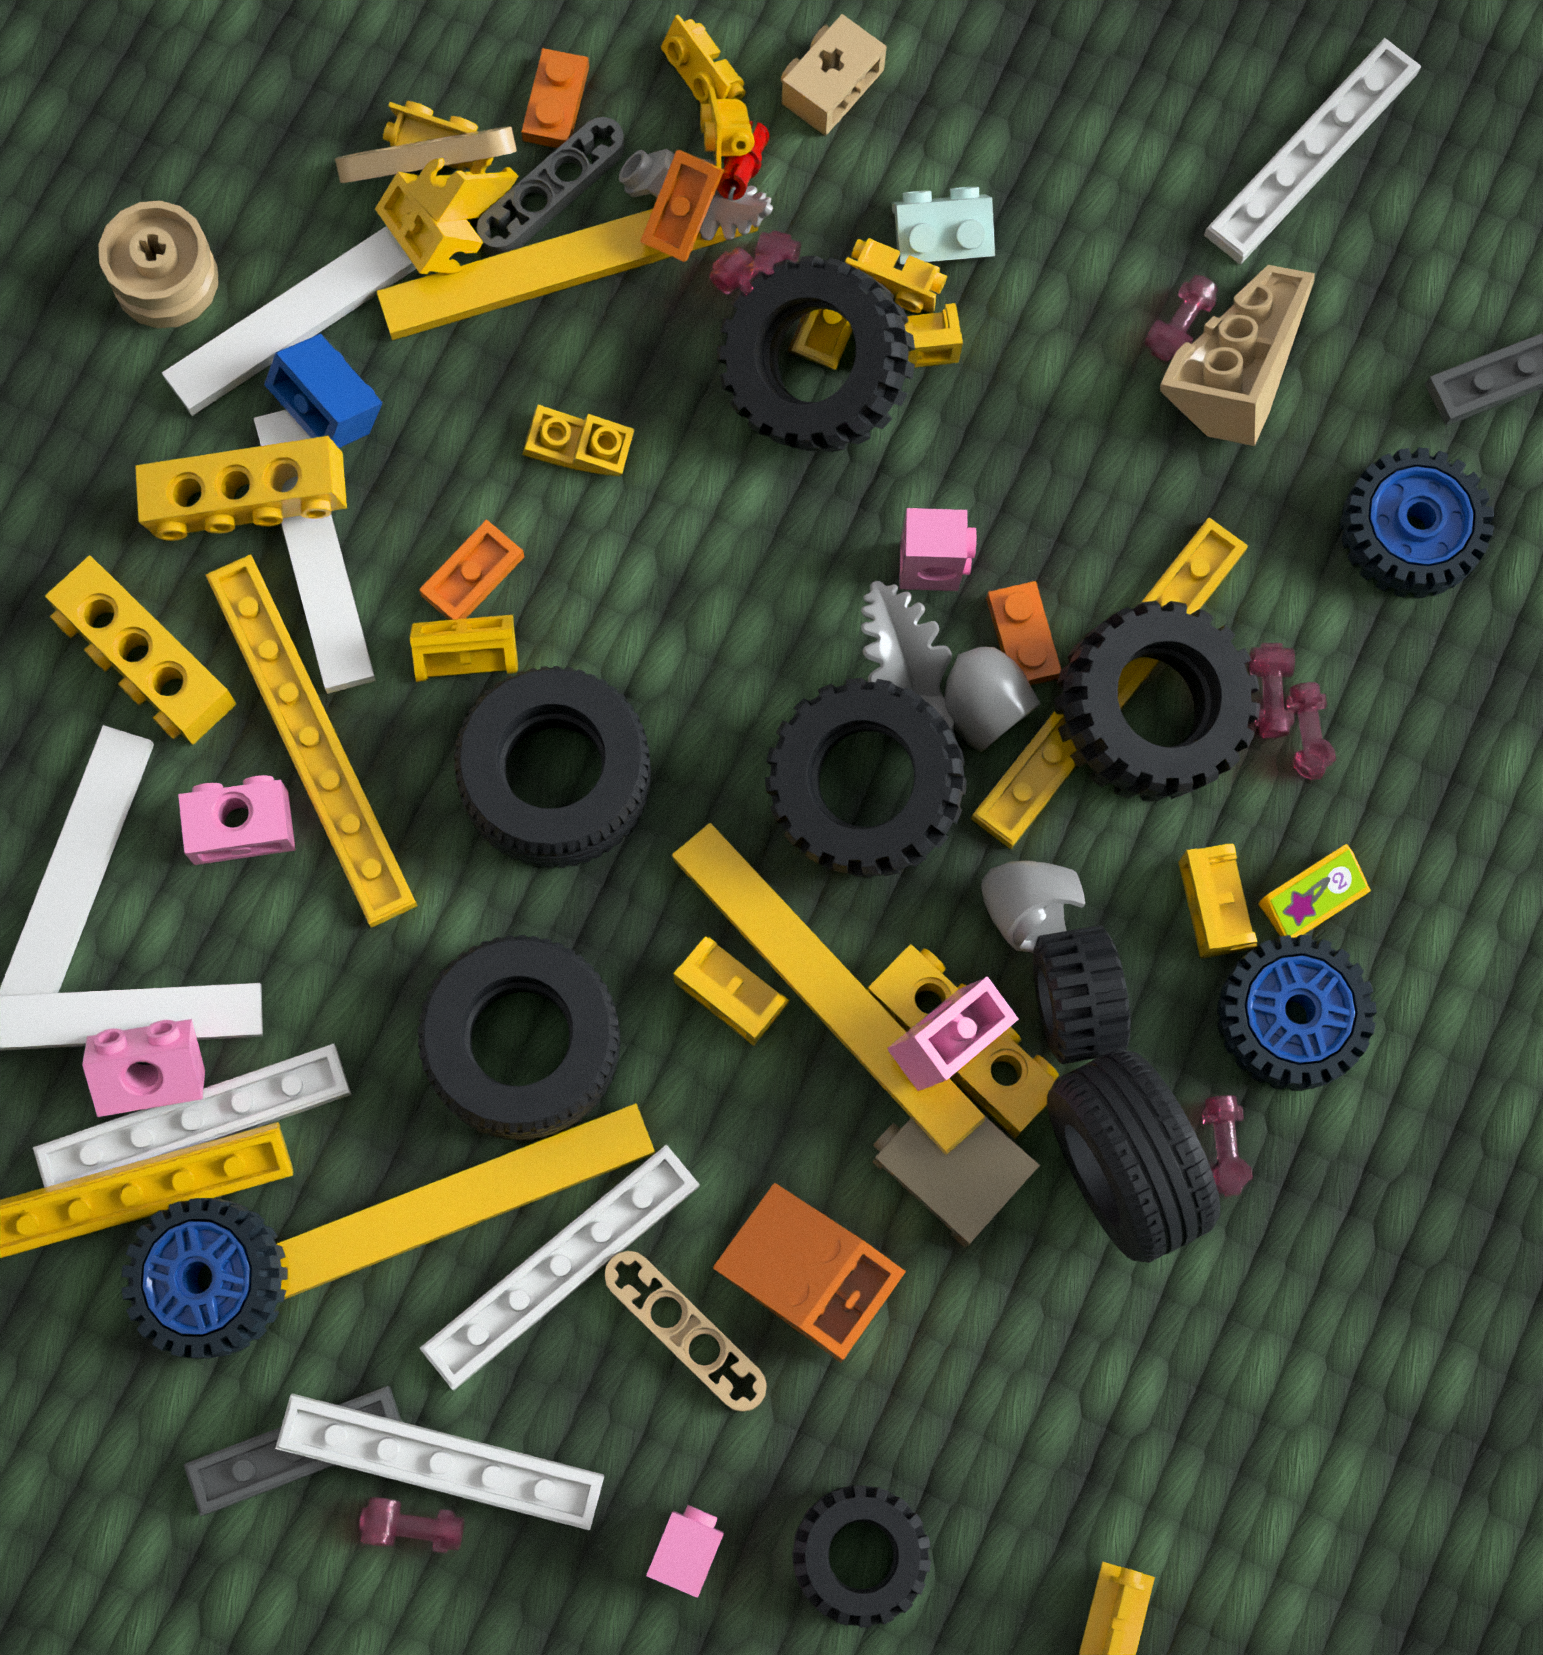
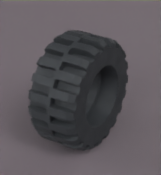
M801 256L798 263L786 259L773 264L774 273L771 275L760 271L749 280L754 289L748 295L738 292L731 302V305L737 308L733 320L724 317L720 332L727 334L728 337L726 346H717V361L726 364L727 372L722 373L719 377L723 390L731 392L734 396L730 402L737 415L746 417L749 420L748 426L758 434L767 436L774 442L801 450L834 452L845 450V446L848 443L859 445L870 439V430L874 427L883 429L893 419L888 414L894 404L902 406L908 394L901 391L904 379H913L915 364L908 361V351L915 350L913 334L905 329L904 325L909 320L903 308L895 304L893 301L894 295L884 285L874 280L872 276L837 259L829 258L828 260H823L818 256ZM818 309L832 310L842 315L850 323L855 336L856 357L852 371L842 387L830 397L819 402L799 400L786 390L780 377L778 355L782 340L792 324L803 315Z
M1156 600L1142 602L1133 609L1126 607L1088 632L1085 638L1077 643L1067 656L1070 663L1061 669L1057 685L1063 688V693L1055 698V714H1064L1066 723L1060 726L1058 730L1062 742L1071 739L1077 749L1076 752L1070 755L1079 768L1087 763L1094 770L1089 779L1100 787L1111 783L1115 785L1114 794L1127 799L1135 795H1140L1142 801H1159L1166 797L1174 799L1217 780L1220 774L1231 770L1240 760L1238 752L1249 747L1254 732L1247 727L1259 719L1260 704L1251 702V694L1260 690L1257 675L1248 676L1245 664L1252 660L1245 647L1237 651L1230 642L1235 637V634L1226 625L1216 629L1210 624L1213 620V615L1200 608L1192 614H1187L1186 603L1170 601L1160 607ZM1140 657L1159 660L1175 669L1187 683L1193 697L1195 714L1190 734L1182 743L1173 747H1162L1152 744L1137 735L1127 724L1120 710L1117 689L1122 669L1130 661Z
M863 678L846 679V684L835 687L831 683L819 688V695L810 701L804 698L793 707L797 713L789 723L784 720L776 731V734L780 736L776 748L769 747L766 762L771 765V772L769 777H765L766 793L772 797L773 806L770 809L775 821L781 824L785 831L784 836L790 843L806 854V857L841 874L845 873L855 877L871 878L875 875L890 876L901 873V869L910 865L917 866L927 859L926 855L935 847L940 848L948 839L946 835L953 823L957 824L962 812L960 803L962 795H966L967 780L964 778L963 766L965 761L963 753L957 744L955 734L936 709L919 694L907 687L903 689L895 686L891 681L877 679L876 682H866ZM862 731L880 732L897 740L907 751L914 770L913 790L905 807L891 820L869 827L851 825L837 818L825 804L820 790V773L829 752L845 737Z

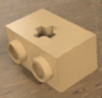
M841 14L831 27L824 25L816 33L811 42L810 50L801 60L798 58L793 59L781 76V82L783 83L782 105L826 136L884 71L887 46Z

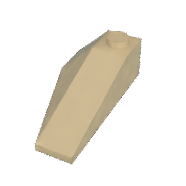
M1267 265L1234 296V304L1220 318L1213 316L1204 325V333L1192 344L1184 343L1176 351L1160 384V391L1208 437L1255 446L1270 413L1314 283L1315 273Z

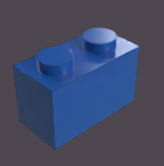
M321 333L276 352L264 383L266 388L311 438L329 436L338 448L370 434L383 403L376 396L374 390L357 375L345 361L342 354L335 350Z

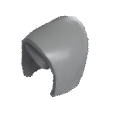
M978 647L958 654L947 678L944 699L946 709L954 720V729L969 746L979 752L987 749L990 744L1022 718L1024 719L1040 705L1022 669L1013 659L995 647Z
M1010 861L991 868L981 883L983 901L992 921L1004 939L1016 951L1033 953L1038 936L1067 931L1064 921V904H1072L1081 908L1085 905L1084 893L1077 872L1045 862Z

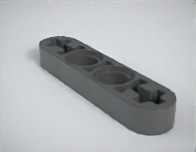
M606 117L590 120L486 210L477 223V233L483 241L481 245L483 251L492 257L521 248L613 167L623 156L625 148L623 130L620 125L613 119ZM598 136L600 139L605 140L610 136L611 147L608 148L606 145L601 144L595 148L594 138ZM590 153H591L592 164H590L589 161H588V159H587V156H588ZM564 163H574L582 170L581 175L576 180L570 182L560 180L555 175V172ZM530 193H539L547 199V204L538 212H529L522 208L520 205L521 200ZM510 210H512L514 212V215L516 216V218L513 221H511ZM495 227L501 231L507 227L508 237L503 239L497 235L491 239L490 229Z

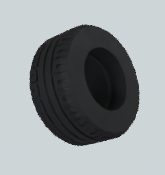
M543 666L539 670L530 668L526 672L522 670L517 672L514 677L510 675L505 678V681L497 682L494 688L484 692L485 695L479 697L475 707L472 706L468 711L469 716L465 717L463 727L459 730V739L456 740V751L454 753V769L458 790L474 827L486 841H489L491 846L499 849L505 856L510 855L511 859L520 860L527 865L530 863L534 864V867L546 866V868L553 869L554 866L565 868L567 865L578 866V863L581 862L585 864L590 862L592 858L597 859L601 857L604 852L608 853L614 845L617 846L621 843L622 838L627 837L630 829L637 824V817H641L643 807L647 802V795H649L651 778L650 756L645 730L642 723H640L638 714L634 713L633 706L626 701L623 694H618L615 687L609 686L602 678L600 680L597 679L596 675L591 673L589 675L585 674V671L580 669L575 671L571 667L561 669V666H553V668ZM549 728L570 729L589 738L599 751L602 766L601 775L595 787L581 800L561 808H539L518 799L510 789L506 779V762L513 749L527 736L540 730Z
M507 935L506 938L502 939L500 937L493 938V941H483L481 945L477 947L474 945L466 953L462 952L459 954V958L453 959L448 964L449 966L439 973L440 977L434 980L432 989H429L426 995V1002L423 1001L422 1014L419 1017V1055L424 1072L441 1101L466 1125L477 1129V1131L483 1134L487 1133L489 1136L500 1137L505 1140H535L537 1137L542 1139L551 1134H558L562 1129L567 1130L574 1123L580 1122L582 1120L581 1117L587 1116L591 1109L598 1105L599 1099L604 1097L608 1086H610L613 1080L612 1077L616 1072L619 1059L620 1029L616 1009L611 994L598 972H595L594 967L587 963L580 954L576 955L574 950L565 948L558 942L552 943L551 939H540L533 935L531 938L526 937V935H518V937ZM512 993H537L554 1002L567 1020L569 1045L564 1060L552 1074L533 1084L510 1086L497 1082L482 1071L474 1058L471 1045L473 1026L482 1011L495 1000Z
M1116 1049L1055 1080L1047 1094V1108L1058 1144L1082 1195L1109 1238L1127 1258L1150 1263L1212 1231L1220 1216L1221 1207L1219 1193L1208 1160L1180 1104L1158 1072L1145 1058L1137 1052Z

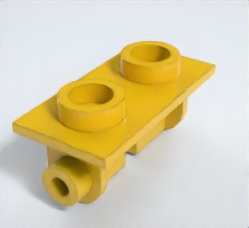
M676 15L661 45V49L668 61L676 68L692 90L695 98L701 104H709V87L714 86L716 99L741 100L746 94V91L743 89L744 81L738 76L727 59L713 62V59L718 58L721 51L707 34L705 27L701 23H695L692 19L684 22L680 15Z
M710 86L709 104H700L701 133H704L705 152H713L715 164L721 168V156H742L749 153L754 146V136L749 124L746 105L738 99H716L714 86Z
M406 101L405 107L389 102L388 107L397 119L395 123L389 121L386 124L383 139L390 142L392 147L477 132L478 126L469 120L457 116H451L449 121L432 116L433 110L413 101ZM476 160L446 166L464 172L466 168L471 169Z
M868 238L866 242L860 239L857 240L851 257L858 261L847 257L845 263L872 276L874 280L884 285L894 295L896 304L915 313H920L921 310L934 313L936 294L932 293V291L940 294L947 279L946 275L939 273L940 267L909 255L901 271L894 268L900 251L874 241L871 238Z
M1102 1561L1079 1655H1136L1155 1577Z

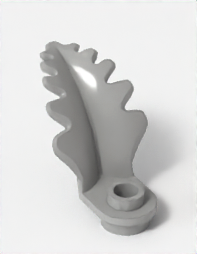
M664 149L650 154L639 150L631 155L619 174V181L625 185V192L631 197L652 194L658 198L675 154L668 149ZM702 159L716 166L714 161L710 159ZM747 186L745 195L738 200H732L736 188H732L728 199L721 196L716 189L700 228L702 238L708 241L712 240L719 226L722 227L726 240H732L735 237L737 228L741 235L748 234L751 225L758 227L763 218L771 214L773 206L770 204L771 198L766 197V194L763 192L755 194L757 188L754 186Z
M880 581L872 582L870 584V592L863 596L864 601L870 605L862 607L861 612L865 618L873 621L862 623L861 630L864 634L876 638L877 641L863 648V655L865 658L879 663L880 667L870 673L868 682H876L877 679L891 681L895 686L903 689L907 687L932 705L948 723L951 730L954 731V720L946 709L945 699L939 686L952 658V653L947 646H931L939 632L938 623L931 621L917 624L925 611L922 603L918 602L911 607H907L911 601V594L904 591L896 595L897 585L885 586Z

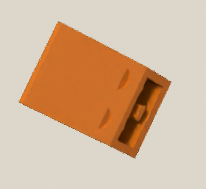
M775 1182L713 1266L715 1271L840 1363L845 1359L906 1272L864 1240Z

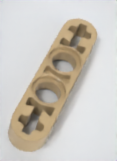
M512 126L349 154L335 158L340 183L394 175L398 171L411 172L422 170L429 161L437 158H443V166L506 155L517 150Z
M620 1252L610 1259L604 1276L606 1285L612 1294L726 1406L734 1411L746 1412L760 1405L765 1397L767 1388L765 1376L760 1369L664 1275L637 1252ZM621 1263L627 1267H631L635 1263L639 1264L642 1269L639 1271L638 1277L648 1288H650L654 1279L663 1286L648 1296L642 1309H638L633 1304L634 1300L641 1297V1294L633 1286L628 1284L620 1289L615 1284L620 1278L616 1268ZM665 1297L673 1298L682 1308L680 1321L670 1328L659 1327L651 1317L654 1303ZM703 1334L714 1337L720 1346V1354L717 1360L706 1366L698 1365L689 1355L690 1343L695 1337ZM729 1353H732L739 1360V1362L730 1366L739 1377L744 1378L750 1373L756 1379L752 1389L757 1395L751 1401L745 1397H741L737 1401L733 1400L729 1395L732 1392L733 1385L724 1375L721 1376L718 1384H715L708 1377V1375L716 1372L723 1366Z

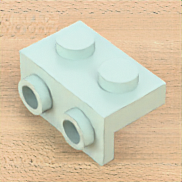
M979 187L950 189V197L932 199L931 191L904 192L903 201L892 202V212L895 214L897 250L900 251L899 264H905L909 255L925 262L995 256L992 197L985 194L979 195Z

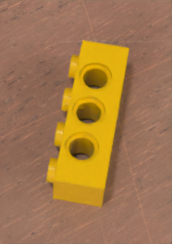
M329 436L135 465L139 523L155 537L162 540H181L186 538L189 532L203 530L210 533H227L233 531L236 525L249 523L259 526H274L282 523L283 518L295 516L320 519L330 516L331 511L347 509L343 453ZM298 477L296 485L291 490L282 492V487L287 480ZM250 484L248 492L242 498L234 500L236 491L241 486ZM201 491V497L197 503L187 507L188 499L194 493Z
M90 555L45 595L56 610L50 615V618L70 638L79 633L89 643L84 651L104 672L111 666L124 678L118 685L139 706L147 700L158 711L152 718L172 739L182 734L194 745L236 705L228 689ZM106 612L114 613L113 620L109 625L103 628H93V623L99 615ZM142 645L149 647L146 656L140 661H127V656L133 648ZM172 679L183 680V685L179 692L172 696L161 695V689L166 682Z
M910 944L868 987L867 991L907 1032L928 1015L922 1012L915 1003V996L918 993L932 991L940 997L943 1003L958 989L966 985L961 983L956 987L942 974L946 968L932 952L925 948L919 952ZM1010 1026L950 1078L1015 1139L1047 1105V1094L1055 1080L1059 1077V1074L1040 1055H1036L1034 1058L1030 1057L1018 1045L1021 1038ZM999 1061L1010 1063L1017 1072V1082L1010 1086L998 1084L991 1075V1065Z

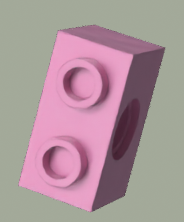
M906 509L900 540L899 589L959 590L962 575H970L972 558H975L976 528H967V510Z
M253 776L244 779L243 785L223 788V785L220 783H204L194 786L191 793L178 794L184 853L194 865L295 851L289 792L281 780H274L272 776ZM237 808L249 810L248 818L241 826L235 828L225 826L226 817L232 810Z
M987 976L958 989L887 1049L917 1091L949 1079L1019 1019Z
M192 1019L176 1022L173 1020H161L146 1027L128 1030L107 1029L97 1035L87 1036L82 1066L97 1117L203 1099L205 1067ZM136 1062H147L150 1065H140Z
M687 1505L684 1514L673 1511L646 1576L698 1598L724 1534L723 1531L714 1528L718 1518Z

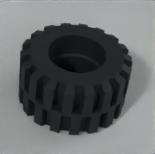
M1098 925L1038 936L1033 950L1035 992L1047 1043L1059 1063L1068 1064L1096 1059L1116 1049L1126 1051L1131 1031L1127 987L1116 946L1105 928Z
M866 1485L848 1486L824 1495L805 1513L794 1537L792 1559L799 1586L807 1599L823 1615L846 1626L853 1625L859 1628H867L880 1623L884 1625L893 1621L894 1617L900 1613L907 1612L913 1606L912 1602L917 1595H921L926 1585L924 1583L926 1574L930 1572L931 1560L929 1559L928 1548L931 1547L928 1535L925 1534L922 1527L923 1522L918 1514L914 1513L908 1506L909 1504L902 1498L878 1487ZM854 1522H868L879 1527L889 1538L893 1549V1562L887 1576L877 1585L866 1589L851 1588L840 1582L834 1575L829 1563V1548L832 1539L841 1528Z

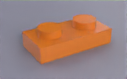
M542 48L521 131L524 142L559 148L573 135L589 70L588 57Z
M676 150L640 242L683 262L687 261L724 169L682 150Z
M486 519L419 589L420 595L448 620L466 619L524 558V552Z
M1036 581L989 591L986 599L1001 651L1013 659L1022 669L1030 685L1058 679L1061 667Z

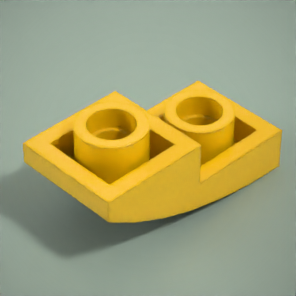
M537 405L522 455L571 469L603 475L621 476L634 429L588 414L585 420Z

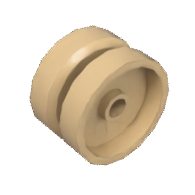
M164 201L139 202L120 211L106 225L98 244L99 264L123 311L138 323L155 328L179 327L198 318L212 303L218 288V266L196 218L181 206Z

